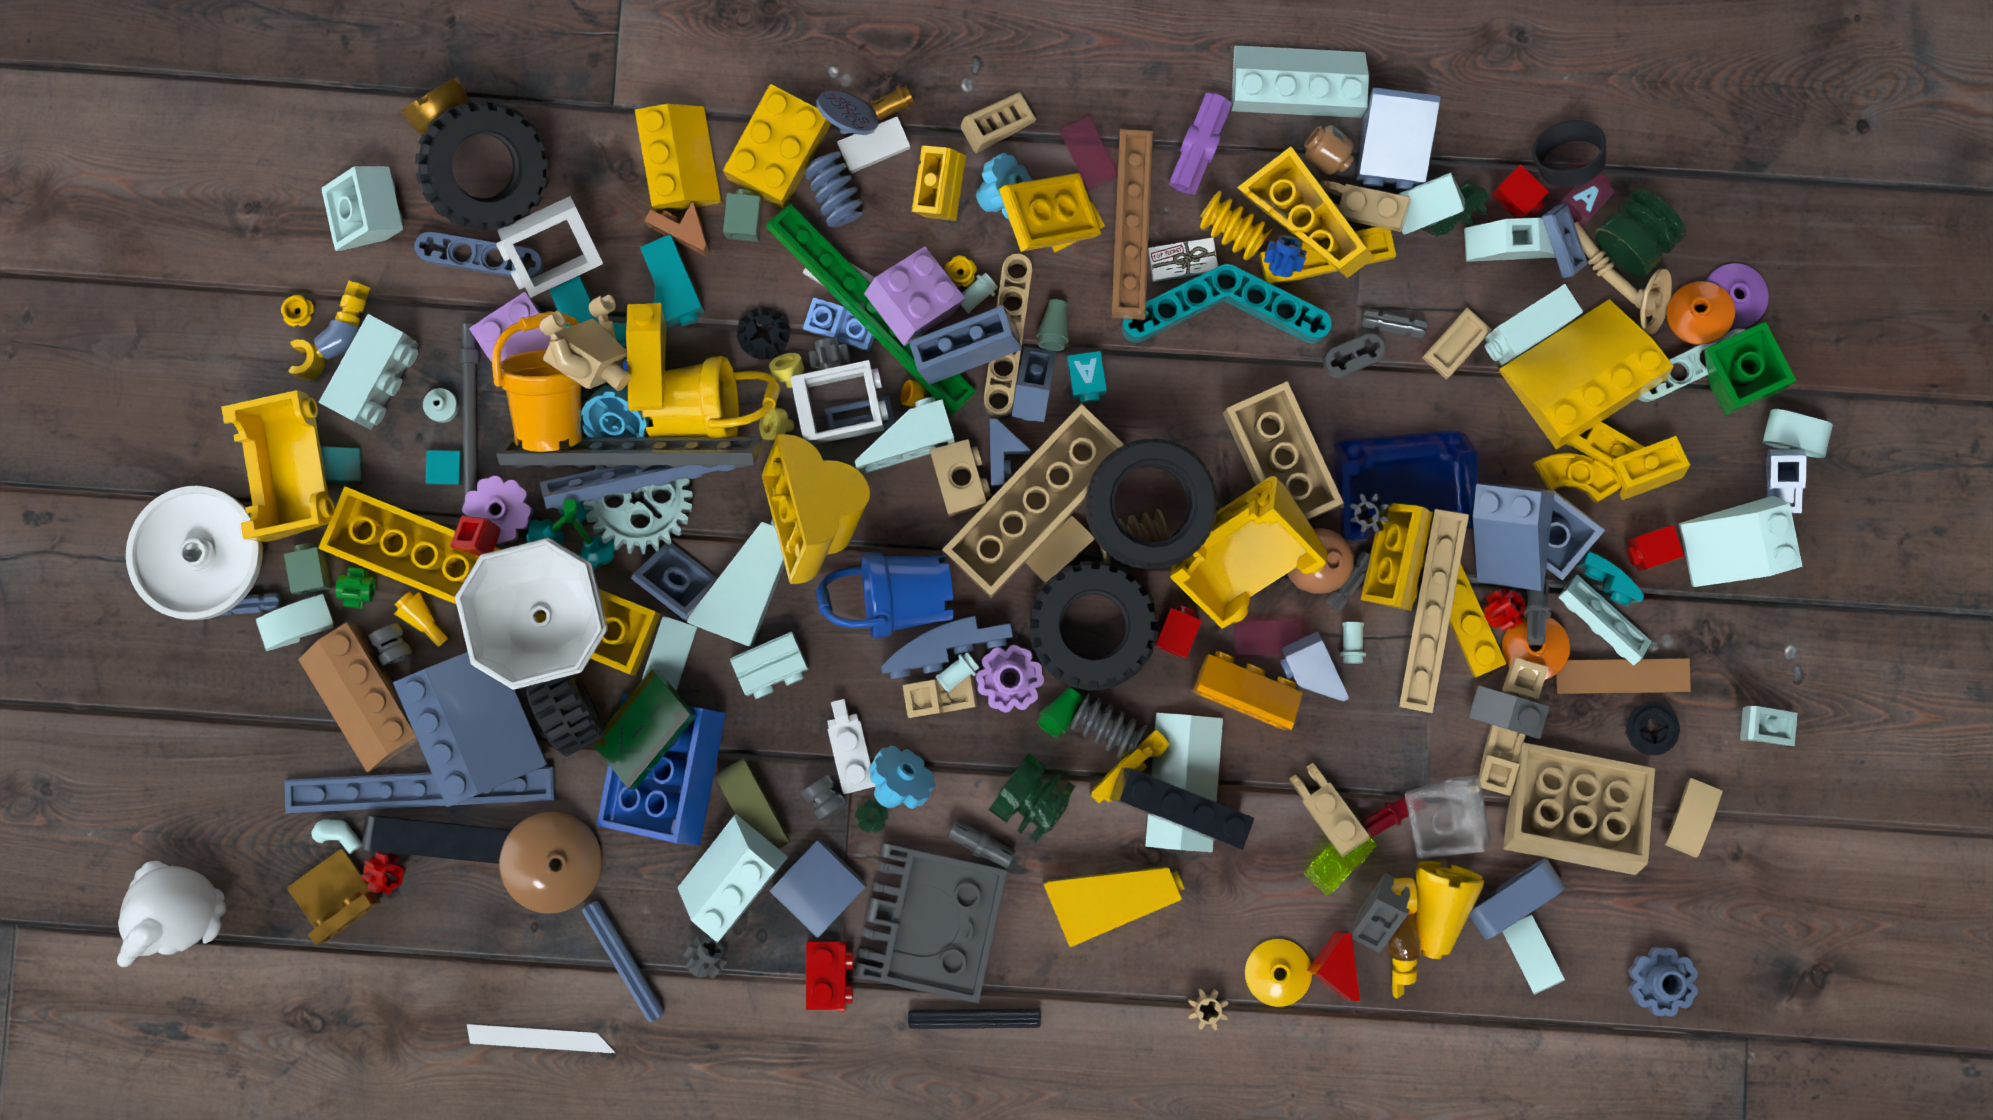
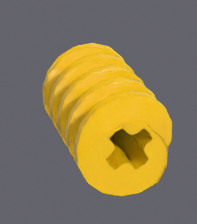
M1219 190L1200 216L1202 218L1200 229L1205 230L1212 225L1211 237L1213 238L1224 233L1221 244L1227 245L1234 241L1232 249L1234 253L1245 248L1243 259L1247 261L1256 254L1272 229L1264 234V221L1253 226L1254 214L1252 213L1242 218L1243 206L1241 205L1233 211L1230 210L1233 199L1229 198L1220 203L1222 192Z

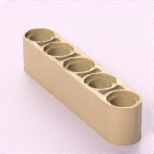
M1012 254L1006 258L1002 266L997 308L1004 306L1003 303L1008 297H1017L1021 300L1022 306L1018 310L1010 311L1006 309V311L1014 321L1022 347L1032 278V264L1025 255ZM1019 264L1027 272L1024 277L1016 279L1009 275L1008 269L1013 265ZM1021 350L989 362L984 393V407L986 412L992 417L1003 418L1012 411ZM1000 361H1006L1012 365L1013 370L1007 376H1000L994 371L995 365ZM1001 393L1005 395L1008 399V404L1002 409L993 408L989 400L994 394Z

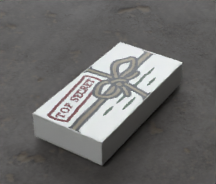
M1213 238L1148 248L1153 282L1201 275L1218 267Z

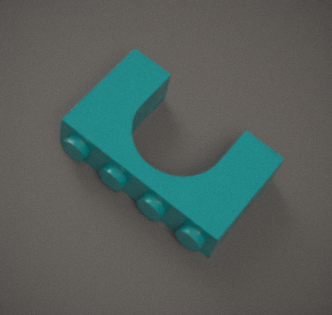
M667 235L641 246V252L655 284L653 303L662 304L667 327L666 334L669 333L668 328L677 324L687 326L700 319L699 315L705 313L672 236ZM580 275L549 289L558 311L577 319L579 323L594 319L599 323L598 318L594 317L589 311V304L592 298L584 279ZM613 322L617 342L624 348H627V323Z

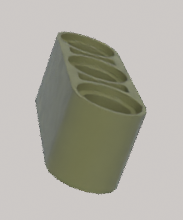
M745 757L715 773V777L735 814L778 849L791 843L785 828Z

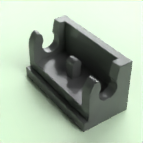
M1387 873L1382 876L1359 909L1351 931L1353 940L1379 953L1409 913V909H1407L1410 898L1409 888L1406 886L1401 895L1393 893L1391 888L1394 885V877Z

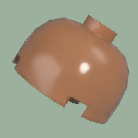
M1313 528L1327 549V563L1315 574H1302L1297 568L1287 574L1297 588L1308 593L1327 594L1341 588L1349 580L1354 568V554L1350 543L1341 534L1328 528Z

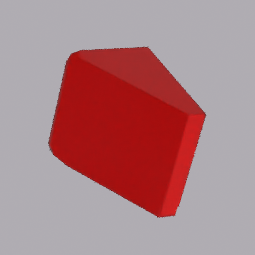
M461 516L450 546L477 556L494 551L501 529L488 518Z

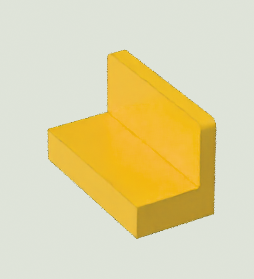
M1677 436L1617 457L1612 462L1623 486L1619 493L1621 500L1682 479L1690 467V463Z

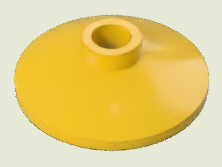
M1270 939L1256 946L1248 956L1245 964V980L1249 990L1259 1001L1275 1007L1288 1006L1300 1000L1309 989L1312 974L1307 969L1310 967L1311 962L1305 951L1297 944L1286 939ZM1280 967L1284 968L1286 971L1284 979H1275L1274 971Z

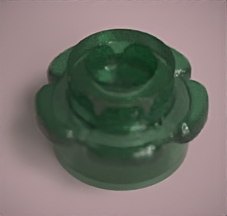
M876 800L866 801L855 812V818L858 820L857 825L866 833L870 831L874 833L880 832L886 826L885 820L888 819L886 807L879 805V802ZM869 814L875 815L874 820L868 818Z

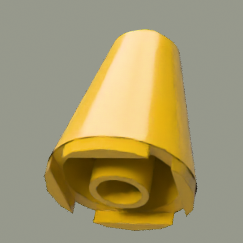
M1423 861L1418 863L1416 869L1417 947L1422 950V954L1426 957L1442 959V955H1449L1483 889L1484 880H1482L1481 875L1460 866L1452 865L1451 869L1440 868L1441 862Z

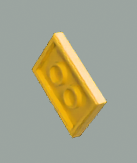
M1080 173L1007 184L999 189L1021 252L1091 239L1101 234Z

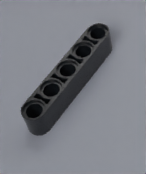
M365 815L361 849L499 864L502 846L512 829Z

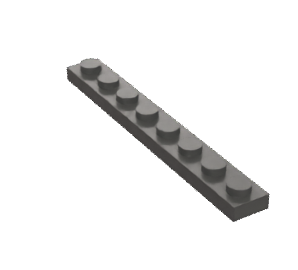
M582 437V440L574 446L570 447L569 439L559 442L560 450L538 452L525 450L522 448V441L517 446L515 438H508L497 452L499 465H512L515 468H523L528 465H543L546 468H554L559 465H575L578 468H585L591 465H606L610 468L622 465H638L642 468L654 465H670L674 468L686 465H702L706 468L718 465H734L735 467L743 468L755 464L763 450L761 437Z

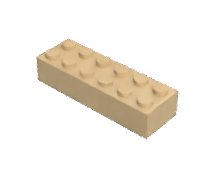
M1081 404L942 549L943 553L992 598L1085 501L1087 487L1094 471L1109 454L1124 444Z

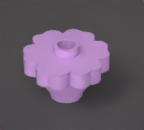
M498 476L479 480L477 491H469L466 494L465 503L462 507L465 515L488 518L500 527L501 532L496 543L498 545L517 540L519 535L518 529H527L531 522L530 518L533 515L532 507L526 504L529 493L515 480L505 482ZM501 505V513L495 516L496 508Z
M1011 645L1005 652L1003 649L996 647L990 654L982 658L984 669L976 674L978 692L981 695L989 696L988 704L991 708L999 709L1004 713L1011 711L1013 706L1020 710H1025L1038 699V693L1035 688H1039L1044 683L1042 666L1038 662H1031L1032 654L1028 649H1021L1017 645ZM1006 673L1015 674V684L1006 685L1003 681L1004 675Z

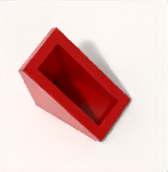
M1344 931L1334 932L1307 971L1341 998L1352 1002L1360 1001L1352 934Z

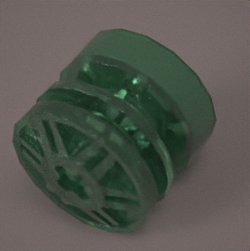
M1640 188L1632 191L1627 200H1624L1618 206L1619 214L1612 213L1594 231L1599 246L1605 251L1607 256L1628 273L1641 278L1648 276L1663 260L1662 253L1672 251L1675 248V244H1678L1686 236V228L1676 212L1658 196Z
M1028 753L988 810L1006 823L1017 813L1022 815L1023 817L1017 831L1022 834L1029 823L1032 822L1036 827L1028 839L1036 843L1040 837L1051 831L1068 807L1071 794L1076 786L1068 781L1060 793H1058L1054 788L1062 776L1057 773L1047 783H1044L1041 778L1045 772L1046 765Z

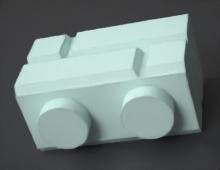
M789 632L730 658L744 694L746 696L754 694L755 699L774 692L772 686L785 681L786 686L804 679L803 672L809 670L793 632Z

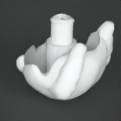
M156 860L144 863L142 868L136 871L134 880L130 883L120 910L118 924L123 944L117 957L119 966H130L138 956H150L155 953L173 956L180 951L188 949L200 939H203L204 944L212 941L221 929L220 918L226 912V905L223 901L225 900L224 893L214 888L205 876L194 870L179 866H168Z

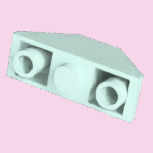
M1542 218L1504 219L1464 229L1466 262L1556 258Z

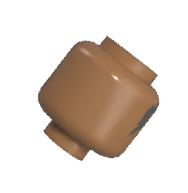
M1332 125L1324 128L1322 126L1317 127L1304 144L1306 159L1327 175H1331L1338 170L1341 173L1344 172L1354 160V157L1351 155L1354 147L1353 141Z

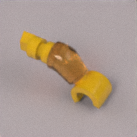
M1394 878V885L1391 888L1396 895H1401L1406 886L1410 890V898L1407 904L1409 913L1388 941L1389 955L1394 965L1392 967V995L1397 999L1404 995V985H1411L1417 981L1416 965L1417 959L1421 956V938L1415 916L1413 915L1417 911V890L1413 878Z

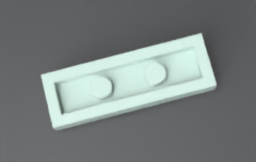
M1575 575L1567 583L1558 598L1564 602L1570 611L1582 618L1594 633L1603 637L1613 646L1621 657L1626 658L1632 665H1635L1643 658L1652 641L1579 575Z

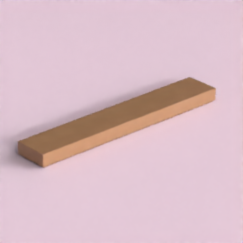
M1120 129L1111 318L1145 320L1153 131Z

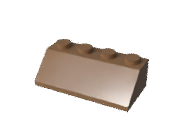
M346 622L317 640L298 659L367 773L418 742L393 682L385 669L381 667L376 654L357 624Z

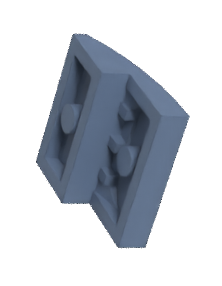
M819 838L773 886L770 892L818 938L864 890L867 884Z

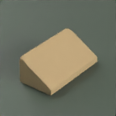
M1071 516L1025 563L1046 584L1053 575L1055 576L1070 564L1095 538Z

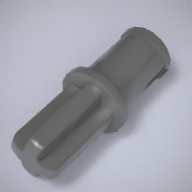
M1545 583L1544 591L1527 589V607L1523 614L1528 619L1527 642L1530 645H1543L1546 639V620L1550 618L1551 611L1548 608L1549 585Z

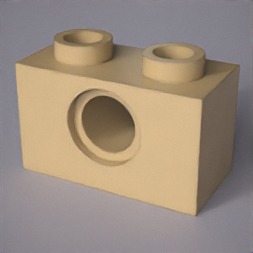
M967 439L930 450L948 516L952 517L982 508L987 503L985 498L991 497L986 477L980 479L976 466L982 465L977 446L970 447L969 440ZM959 469L967 470L971 474L970 482L964 486L956 485L952 480L955 471Z

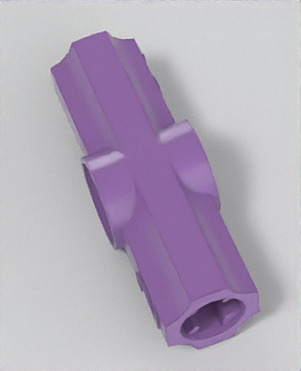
M1206 92L1194 124H1190L1180 152H1182L1169 183L1170 186L1179 192L1195 195L1207 164L1211 163L1221 138L1219 134L1232 105V102L1221 95Z

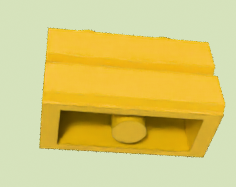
M922 146L920 154L921 164L918 167L912 212L926 218L956 221L966 155L951 148Z

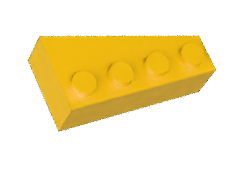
M1289 147L1237 187L1247 199L1346 278L1374 259L1373 255L1292 147Z

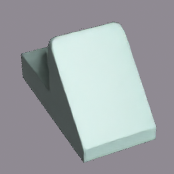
M1760 706L1743 707L1740 740L1795 746L1798 713Z

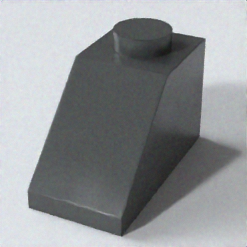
M1477 685L1468 717L1540 739L1550 706Z

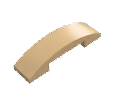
M1514 658L1501 692L1535 702L1536 699L1540 698L1548 667ZM1491 725L1480 767L1478 787L1511 796L1520 766L1518 763L1521 744L1524 743L1526 735Z

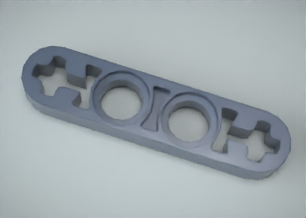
M425 232L420 234L414 243V250L417 256L426 263L513 278L509 270L512 264L511 259L503 261L499 267L488 266V254L494 250H499L495 242L436 232ZM431 240H433L434 244L438 247L447 249V260L444 259L446 255L440 251H432L431 256H428V253L423 249L424 245H430ZM461 245H468L472 250L470 259L465 262H459L455 259V251ZM514 246L523 262L527 261L528 256H531V260L536 263L535 267L528 269L530 278L532 279L542 274L544 270L542 257L530 248Z

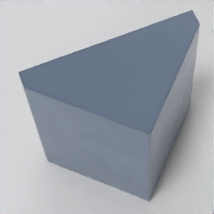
M1556 491L1554 494L1546 569L1563 581L1602 535L1605 528Z
M666 543L631 577L633 581L684 620H688L690 614L718 579L673 543L670 545Z

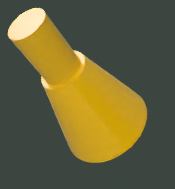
M409 591L394 604L398 608L394 614L419 631L425 632L437 647H440L448 640L447 636L434 623L435 620L420 592L413 595Z

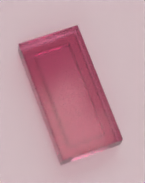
M1090 116L1060 129L1061 137L1078 173H1080L1087 191L1117 178V173Z
M1302 620L1234 623L1235 656L1284 655L1282 647L1302 639Z

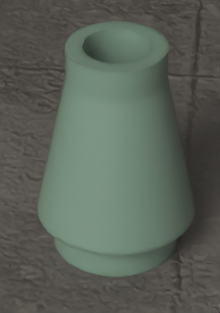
M1058 299L1049 300L1048 308L1036 334L1037 339H1039V347L1050 351H1061L1064 349L1065 344L1069 342L1067 302Z

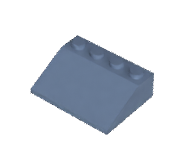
M468 652L393 682L447 808L548 765L516 689L509 688L471 665Z

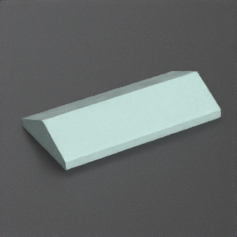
M1156 713L1155 729L1166 738L1170 745L1160 757H1152L1151 777L1216 802L1223 718ZM1148 815L1146 847L1213 852V840Z

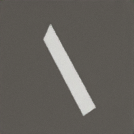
M467 1024L470 1044L615 1053L597 1033Z

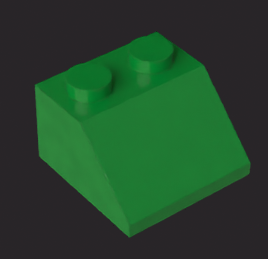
M1766 322L1704 350L1710 388L1725 417L1775 395L1796 382Z

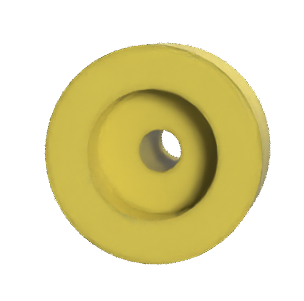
M797 353L780 355L769 364L772 376L778 382H785L788 388H792L790 377L801 375L805 370L801 356Z
M775 407L760 418V434L766 440L775 441L778 434L791 433L794 429L793 420L788 419L787 413L783 408Z

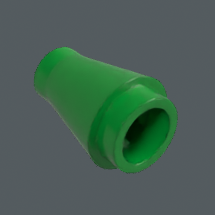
M1068 687L1063 694L1039 712L1040 717L1036 721L1037 724L1049 735L1058 738L1061 733H1066L1079 705L1084 699L1079 693Z

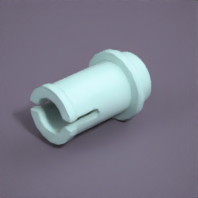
M984 273L982 276L978 274L976 276L977 280L961 293L965 298L961 306L968 314L990 294L992 296L995 295L994 291L998 286L987 273Z
M1343 622V652H1340V656L1343 657V663L1361 664L1363 663V657H1366V653L1363 652L1364 623Z
M968 652L963 656L959 654L957 661L936 675L937 680L948 693L971 674L975 676V671L980 668Z

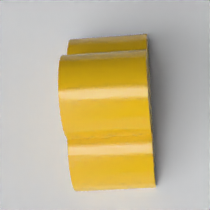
M778 434L761 476L790 584H801L810 581L819 573L826 555L840 552L850 543L869 501L870 489L864 476L854 467L840 461H823L819 451L805 439L794 435Z

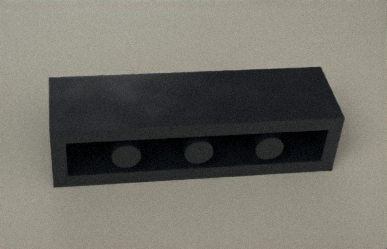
M1121 767L1110 796V800L1231 848L1241 850L1244 849L1255 819L1131 768Z

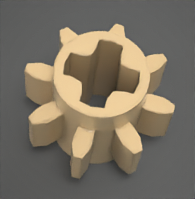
M1200 988L1198 989L1200 997L1196 1001L1188 999V1002L1194 1006V1011L1190 1012L1187 1016L1189 1019L1196 1017L1200 1019L1198 1022L1199 1030H1202L1205 1024H1210L1214 1030H1217L1216 1022L1220 1018L1228 1020V1017L1222 1013V1008L1228 1005V1001L1221 1000L1218 1002L1216 1000L1218 996L1216 989L1211 992V995H1205L1204 991ZM1212 1001V1006L1216 1012L1214 1015L1208 1013L1205 1018L1200 1006L1202 1004L1208 1005Z

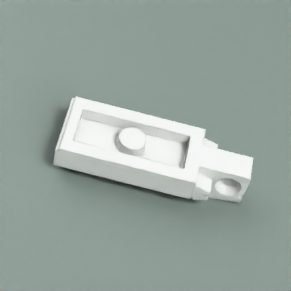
M845 699L831 702L835 719L827 721L828 733L843 794L875 787V784L870 779L869 766L871 762L861 721L858 720L857 714L849 715Z

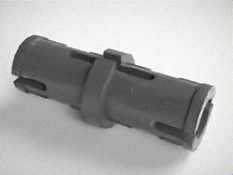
M959 819L955 820L947 835V838L972 850V854L976 857L981 855L1004 869H1007L1016 850L991 838L990 833L986 831L982 833Z

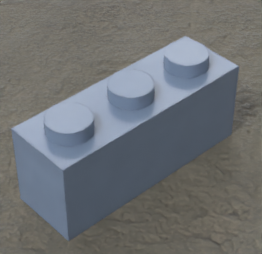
M1004 306L909 341L917 370L929 385L1022 350L1014 321Z

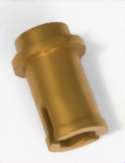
M898 85L896 86V91L871 101L879 121L904 108L908 111L910 110L909 106L915 104L907 86L900 88Z

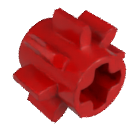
M1505 588L1501 591L1496 590L1486 596L1489 605L1484 608V616L1492 627H1501L1502 631L1509 628L1512 630L1524 622L1520 615L1526 611V605L1523 598L1517 592H1509Z
M377 851L375 857L365 861L364 874L361 876V879L370 882L367 889L377 894L382 891L390 895L392 889L402 885L406 867L397 864L400 857L392 853L386 855Z

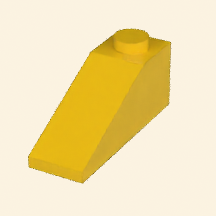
M661 303L627 305V373L631 375L628 382L629 411L663 410L667 327Z

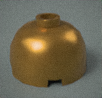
M456 77L428 92L418 101L415 100L402 109L401 113L416 132L425 135L429 129L428 125L433 119L440 117L442 112L450 107H456L462 103L469 102V98Z

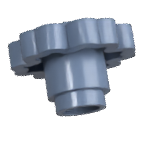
M1652 947L1648 952V957L1643 955L1637 956L1634 959L1633 965L1628 970L1629 976L1634 980L1629 985V993L1633 996L1638 1006L1648 1007L1653 1015L1675 1016L1678 1012V1007L1689 1008L1693 1003V999L1698 994V988L1692 983L1698 977V971L1693 967L1690 958L1678 956L1673 948ZM1666 978V983L1662 986V982Z

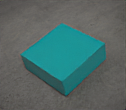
M427 451L426 484L461 485L462 452Z

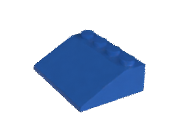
M622 694L620 707L630 695ZM689 706L697 716L635 790L628 789L608 764L596 826L678 844L700 846L726 713Z

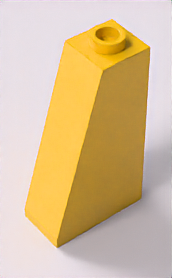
M1167 866L1053 879L1043 882L1069 947L1180 901L1182 898L1179 892L1185 890L1178 872L1171 873Z

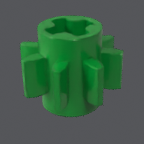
M348 567L347 574H339L335 593L337 599H344L343 606L363 609L364 602L373 601L376 591V580L374 577H367L368 570Z

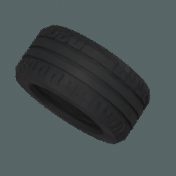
M1157 438L1135 440L1109 454L1094 471L1085 497V513L1089 529L1102 549L1123 564L1143 569L1172 566L1198 551L1213 530V525L1217 519L1215 517L1218 512V494L1216 493V485L1213 483L1214 479L1199 456L1196 457L1193 451L1188 450L1187 447H1183L1179 443ZM1152 466L1166 470L1179 481L1185 492L1187 510L1184 521L1174 535L1163 541L1148 542L1135 538L1122 527L1116 516L1114 499L1118 485L1127 473L1136 468Z

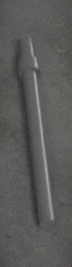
M472 323L461 324L462 349L458 350L459 364L462 365L464 503L465 496L469 491H477L476 365L479 364V350L475 349V337L469 330L474 325Z

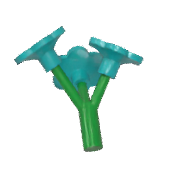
M565 500L563 508L558 509L559 513L564 516L556 523L549 519L542 521L532 520L529 523L528 529L530 532L526 535L528 543L550 538L561 546L565 538L560 528L566 523H573L584 539V545L581 548L582 553L579 556L590 562L593 570L598 569L602 564L610 563L614 558V540L611 539L604 543L602 540L603 535L596 538L590 536L581 524L584 519L587 520L586 515L593 511L584 509V501Z

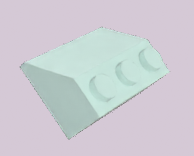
M737 814L733 816L678 886L691 921L717 943L733 927L788 858Z

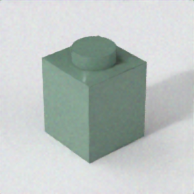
M738 189L736 194L727 193L723 233L726 239L759 242L763 202L760 196H755L756 192Z
M314 543L294 546V552L284 554L292 594L304 595L333 589L327 553L315 547Z

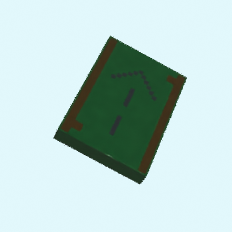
M652 669L605 725L604 737L592 744L628 789L635 790L697 715L659 670Z

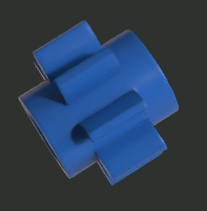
M1283 235L1278 237L1277 243L1269 241L1264 262L1270 263L1269 270L1273 274L1281 277H1290L1293 275L1294 270L1302 272L1307 251L1301 249V241L1294 237Z

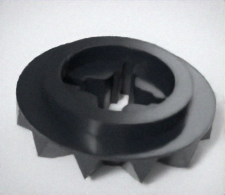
M760 306L759 308L747 311L746 315L739 321L737 338L741 348L749 356L766 360L774 358L784 351L789 342L790 328L785 317L776 309ZM756 322L764 328L768 326L772 328L768 332L771 344L762 337L758 339L754 337L758 333Z
M1643 703L1633 708L1631 714L1626 718L1625 734L1631 746L1642 754H1664L1673 748L1679 738L1680 725L1678 718L1668 706L1662 703ZM1649 719H1652L1653 724L1665 725V728L1655 732V738H1651L1650 733L1640 732L1639 730L1648 726Z

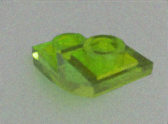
M1370 838L1344 857H1341L1332 843H1330L1303 874L1328 897L1333 894L1353 870L1360 866L1377 844Z

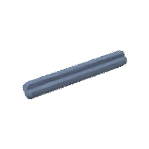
M594 901L582 909V913L647 1021L653 1022L663 1016V1007L598 901Z

